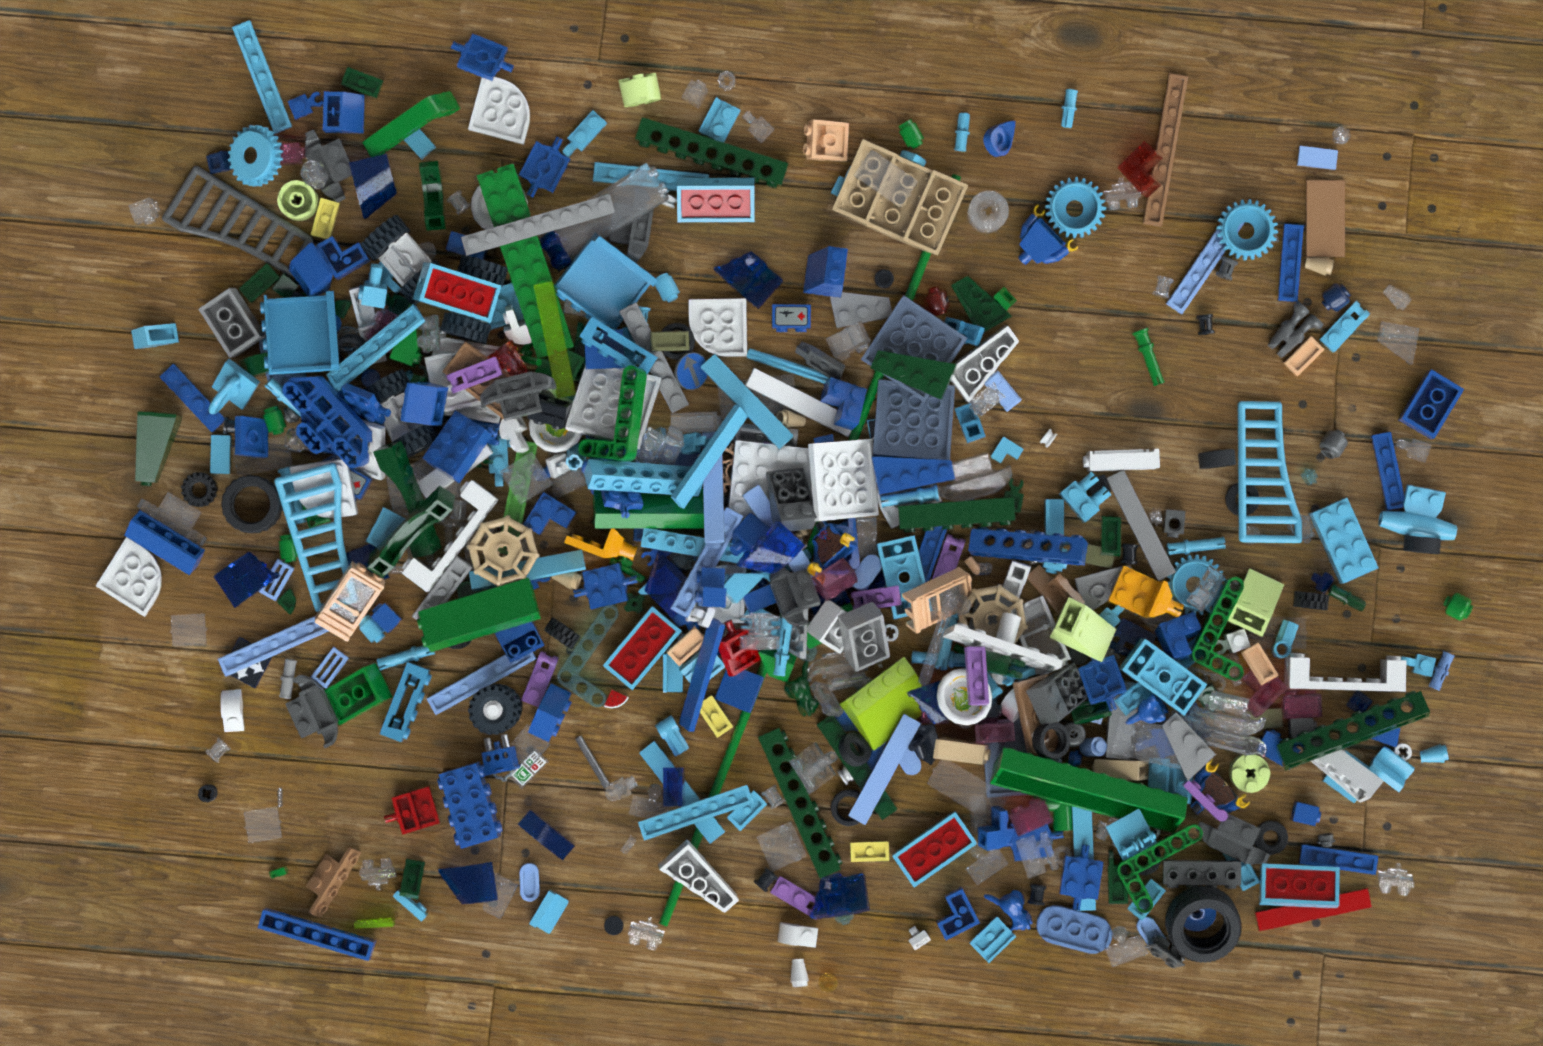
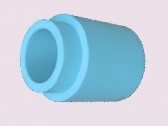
M664 273L656 277L658 281L655 287L662 300H667L668 303L676 300L680 291L672 276Z
M370 614L365 616L359 623L360 631L371 643L374 641L378 643L385 637L383 634L385 630Z

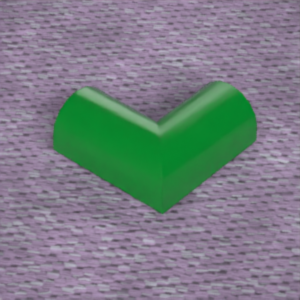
M1033 796V812L1053 811L1054 831L1073 830L1072 806Z

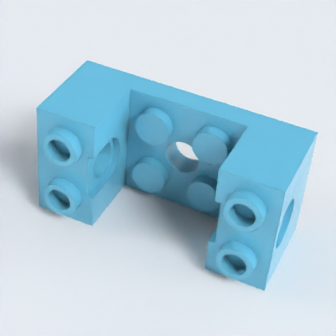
M915 535L876 544L886 587L899 586L902 604L890 606L893 619L907 617L905 609L911 608V603L905 600L902 594L925 583ZM901 572H907L910 575V580L907 583L900 582L899 574ZM929 600V608H930V611H932L931 604H930V600Z
M1142 637L1119 667L1120 670L1138 681L1184 716L1207 686L1205 682ZM1166 671L1170 677L1167 682L1163 683L1159 680V675L1161 672Z

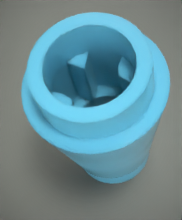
M1439 744L1420 751L1422 763H1444L1445 760H1449L1446 745Z

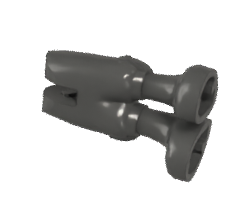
M1299 301L1294 304L1293 316L1290 320H1285L1281 323L1280 328L1267 344L1273 350L1282 340L1285 341L1276 353L1280 358L1284 357L1298 343H1302L1305 332L1312 328L1320 329L1324 325L1316 316L1310 313L1301 326L1294 330L1295 325L1309 313V310Z

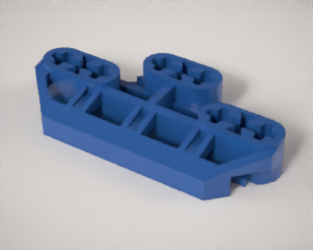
M323 376L290 378L283 385L282 391L284 396L301 414L302 423L296 427V434L308 449L315 454L322 452L336 454L350 468H357L368 464V443L372 442V430ZM341 415L343 419L338 420L337 417ZM358 434L361 437V439H355L354 437Z

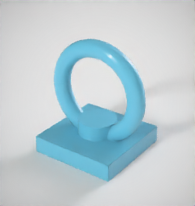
M228 359L212 385V388L218 391V393L210 403L208 412L216 414L229 400L243 410L260 381L231 359Z

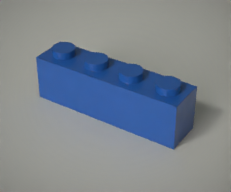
M141 510L131 519L124 535L188 575H191L199 565L205 549Z

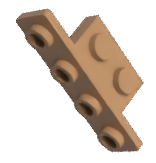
M1038 565L1028 574L1027 579L1058 615L1068 597L1082 604L1085 603L1081 595L1071 587L1069 581L1060 573L1052 579Z
M349 847L340 862L331 855L325 854L306 885L307 888L318 895L309 910L310 914L321 918L327 911L329 904L337 895L339 888L347 879L353 866L357 863L361 855L359 850Z

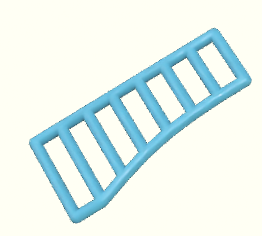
M1238 402V510L1240 542H1302V519L1289 482L1285 461L1281 402ZM1245 409H1275V421L1245 420ZM1245 428H1275L1276 440L1246 439ZM1246 447H1276L1277 459L1246 458ZM1246 466H1278L1281 478L1246 477ZM1246 485L1283 486L1286 497H1246ZM1246 504L1289 505L1293 516H1246ZM1246 523L1294 524V535H1246Z
M335 463L281 476L274 480L316 612L324 604H321L318 593L334 589L339 580L315 586L312 575L340 567L344 574L349 567L342 532V483ZM330 471L332 483L286 495L283 484ZM334 490V502L292 513L289 502ZM334 510V522L298 531L295 520ZM335 530L336 541L308 549L303 548L301 538ZM337 549L339 560L309 567L306 557ZM351 576L345 585L347 586L349 597L337 599L345 605L358 601ZM334 602L330 609L341 606Z

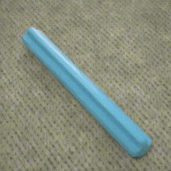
M751 348L748 350V359L823 384L830 379L815 369Z

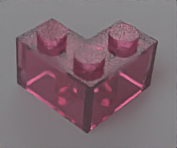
M1250 669L1241 679L1254 693L1243 706L1255 718H1258L1288 687L1278 677L1261 686Z

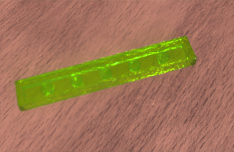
M553 281L535 284L534 290L552 377L557 387L555 389L557 398L576 395Z

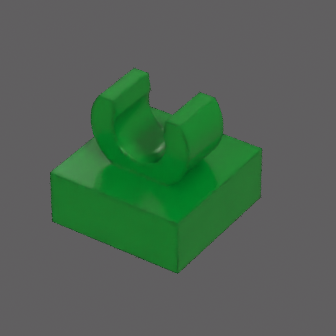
M1005 287L993 296L1005 310H1008L1017 301Z

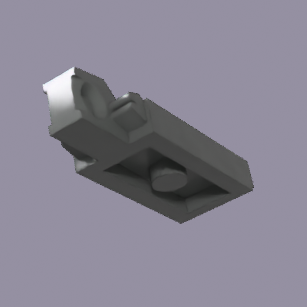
M803 341L796 347L795 353L806 360L805 364L828 378L832 377L841 380L845 369L844 364Z

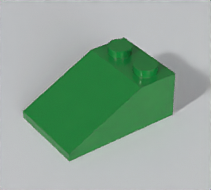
M419 327L393 347L390 359L413 368L416 365H420L423 354H421Z
M376 663L361 668L325 690L339 720L337 722L339 726L393 697Z

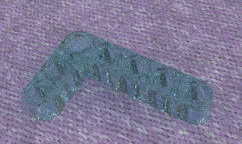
M607 605L601 610L557 675L560 684L594 707L603 706L607 701V696L604 691L579 675V673L618 619L619 610L614 605ZM612 608L615 610V617L613 619H608L605 616L606 609ZM596 624L604 626L603 634L598 635L594 632ZM585 640L593 642L592 650L587 651L584 649L583 643ZM576 655L580 656L583 660L580 666H575L572 663V658ZM564 671L571 673L572 678L569 682H564L561 679V674ZM584 682L587 685L585 693H580L577 690L578 683ZM595 693H600L603 696L602 703L596 704L593 702V695Z

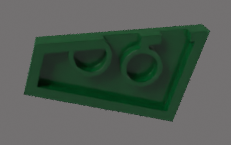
M966 276L951 285L972 324L985 328L983 333L1013 317L970 276Z

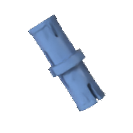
M1443 651L1437 667L1435 666L1434 668L1435 672L1428 685L1429 687L1440 691L1446 675L1448 676L1449 674L1448 670L1455 657L1454 655Z

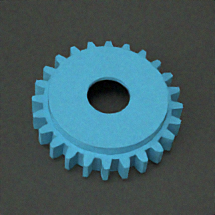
M249 125V128L244 127L243 132L238 131V137H233L234 142L229 145L231 147V151H228V154H230L228 161L231 162L229 168L234 169L233 175L238 176L237 180L242 181V184L249 186L268 184V180H274L273 175H278L277 169L282 167L280 165V161H283V158H281L283 150H280L282 144L277 142L278 136H273L274 131H270L267 127L259 125ZM248 147L255 148L257 152V158L252 164H248L244 159V152Z
M1075 177L1074 182L1068 178L1066 184L1064 181H1060L1061 186L1055 185L1054 189L1056 191L1049 192L1052 197L1046 198V201L1050 203L1045 205V209H1049V212L1045 215L1051 217L1048 223L1055 224L1052 228L1053 230L1057 227L1060 229L1058 234L1066 232L1065 237L1072 234L1073 239H1075L1077 234H1079L1083 238L1084 232L1089 236L1091 234L1090 229L1097 230L1095 224H1102L1099 218L1105 217L1101 213V211L1106 210V207L1102 206L1106 201L1104 199L1100 200L1103 193H1097L1098 186L1092 188V182L1086 184L1085 178L1081 182H1078V177ZM1076 200L1082 204L1083 212L1080 216L1071 217L1068 215L1066 206L1070 201Z
M1249 199L1247 204L1244 203V200H1240V205L1236 202L1232 203L1233 208L1228 206L1226 208L1228 213L1222 212L1221 215L1224 218L1218 219L1221 226H1217L1216 229L1221 230V233L1217 234V237H1222L1219 244H1225L1223 250L1229 249V256L1235 253V259L1243 256V261H1245L1248 256L1251 260H1254L1255 255L1258 258L1262 257L1261 252L1264 254L1268 253L1266 247L1272 248L1273 245L1270 242L1276 241L1273 234L1278 233L1277 230H1274V227L1278 224L1272 222L1275 216L1270 217V209L1264 210L1265 204L1261 207L1258 206L1259 201L1252 204L1251 199ZM1247 222L1254 227V235L1250 239H1242L1238 235L1237 229L1241 223Z
M1188 555V560H1185L1183 557L1180 558V564L1174 562L1176 566L1174 569L1175 573L1167 577L1169 578L1167 583L1172 593L1171 599L1184 604V614H1188L1191 611L1196 615V611H1198L1200 615H1203V610L1209 613V607L1213 606L1223 586L1222 581L1226 580V578L1220 577L1223 570L1217 571L1219 565L1213 566L1212 559L1207 562L1206 556H1203L1202 559H1199V555H1195L1194 559H1192L1191 555ZM1193 576L1200 578L1203 583L1202 590L1196 594L1190 593L1186 588L1187 580Z

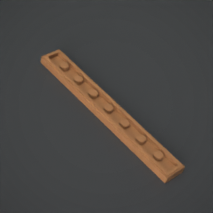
M1173 73L1168 75L1143 224L1162 227L1188 76Z

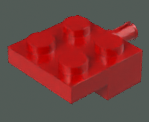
M732 619L724 622L728 633L721 639L719 652L728 676L734 677L761 660L756 647L759 640L753 625H742L735 629Z
M430 786L392 797L395 813L384 815V819H387L385 823L397 820L402 835L441 823Z

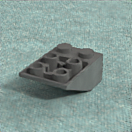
M804 469L767 471L770 511L775 531L780 533L812 529L817 516L814 512L813 499Z
M1071 663L1047 676L1026 690L1041 725L1059 722L1088 698L1075 663Z

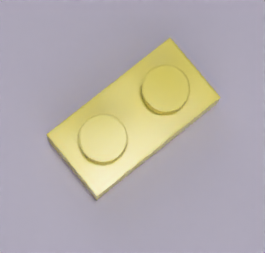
M323 198L320 199L311 236L322 239L331 237L340 203Z
M712 695L703 701L700 713L718 738L730 730L733 725Z
M889 841L850 842L851 862L889 861Z

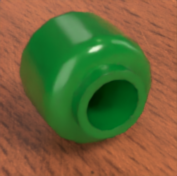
M1454 593L1452 597L1448 595L1443 604L1446 607V615L1458 621L1464 618L1467 619L1474 607L1471 605V599L1460 593Z

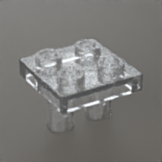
M533 452L500 471L501 476L520 505L553 485Z
M815 742L789 762L810 794L836 775L830 764L837 761L838 757L834 751L823 754L817 742Z

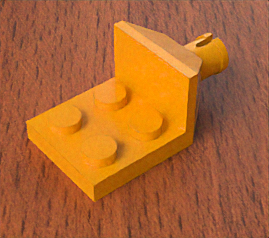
M613 528L609 532L603 549H601V544L591 540L588 544L583 542V537L572 534L571 537L566 536L564 542L603 558L624 556L633 560L638 546L624 541L623 536Z
M1122 566L1107 600L1144 618H1151L1165 613L1177 618L1182 613L1178 610H1183L1184 604L1171 599L1172 593L1166 581H1157L1126 566Z

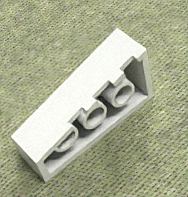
M1004 325L981 342L979 347L976 346L953 363L958 364L951 382L966 402L969 403L972 400L973 396L995 372L1000 363L1004 361L1018 344L1019 340L1009 326Z
M1313 739L1311 744L1319 746L1321 742L1318 739ZM1343 749L1311 761L1360 803L1370 799L1384 782L1349 756Z
M685 840L658 864L659 870L668 874L724 913L739 901L738 895L688 840Z

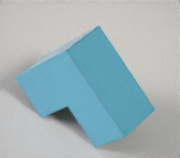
M1002 437L990 458L1001 463L1006 454L1017 460L1024 449L1007 438Z

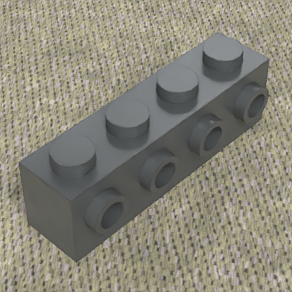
M1163 860L1162 883L1167 884V888H1178V885H1186V888H1195L1198 885L1217 888V885H1225V888L1235 889L1236 885H1241V861Z

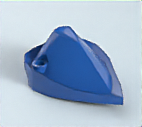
M1007 121L994 125L984 134V145L993 157L1004 156L1009 152L1012 146L1016 121Z

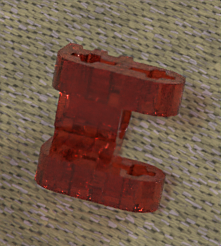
M513 340L503 344L494 353L487 356L489 359L497 357L500 367L506 369L510 376L528 372L525 363L521 359L523 355L521 352L519 353Z

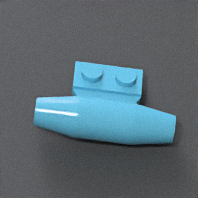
M1407 484L1403 499L1405 511H1381L1379 515L1378 525L1380 527L1403 535L1454 540L1457 534V525L1436 518L1442 511L1446 494L1444 491Z

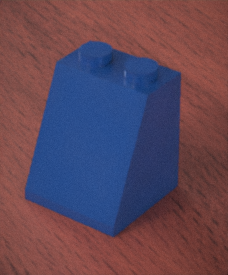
M828 246L808 255L803 293L841 298L848 249Z

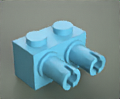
M371 263L369 280L364 281V284L359 286L358 299H361V305L384 309L387 284L381 283L383 268L380 264Z
M1092 471L1080 482L1073 481L1059 493L1083 523L1100 511L1099 505L1111 496L1109 491L1103 495L1107 490L1103 486L1092 497H1088L1086 491L1099 481L1097 477L1090 480L1094 476Z

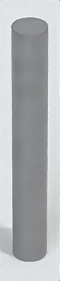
M582 735L575 740L605 789L611 784Z

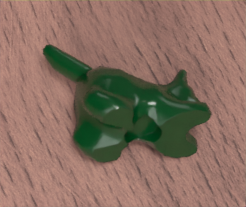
M808 660L802 666V674L787 682L784 686L785 694L789 698L796 699L797 709L803 717L806 715L811 716V713H815L818 705L822 703L821 700H815L810 693V685L807 679Z

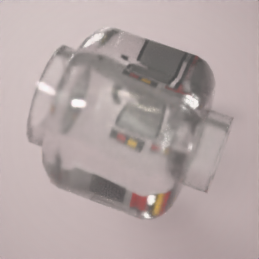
M314 160L303 164L300 175L307 187L311 186L313 189L323 188L328 180V173L323 164Z

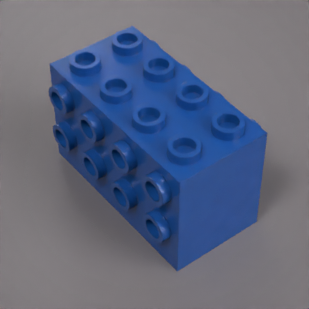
M480 761L442 772L437 779L439 789L444 790L445 796L442 797L444 806L449 808L450 811L448 816L450 826H454L456 831L454 834L455 843L460 845L461 849L496 839L501 836V831H503L500 820L497 821L496 818L497 808L495 802L491 801L490 794H492L489 783L486 784L484 765L480 764Z

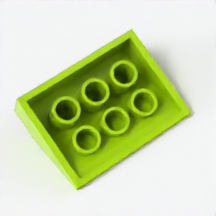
M905 657L896 661L839 704L873 751L891 738L903 714L915 720L933 707L916 672Z

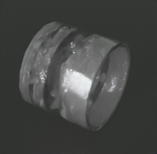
M987 190L978 193L973 197L967 209L969 224L980 233L990 234L998 231L1008 218L1009 207L1007 201L1001 194L995 191ZM991 207L993 213L987 216L986 211H983V209Z
M750 613L740 616V621H748V625H740V629L748 630L747 635L740 636V649H780V636L772 634V630L780 629V625H772V621H780V616L770 613Z

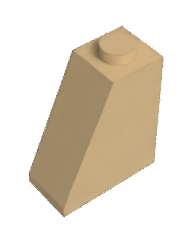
M942 737L936 739L933 758L983 765L989 761L991 750L988 749L989 744Z
M1095 759L1092 764V772L1105 773L1110 777L1126 780H1146L1149 774V760Z

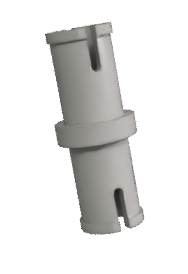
M285 659L283 675L280 677L282 683L279 697L291 699L292 679L295 678L296 660Z

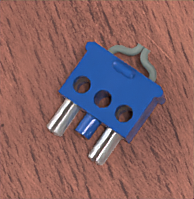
M507 734L501 735L502 749L500 741L493 743L495 748L493 750L491 739L485 738L486 752L482 753L486 775L493 774L496 779H501L502 782H505L512 775L513 770L521 767L518 764L515 746L510 747ZM510 771L505 778L496 775V773Z

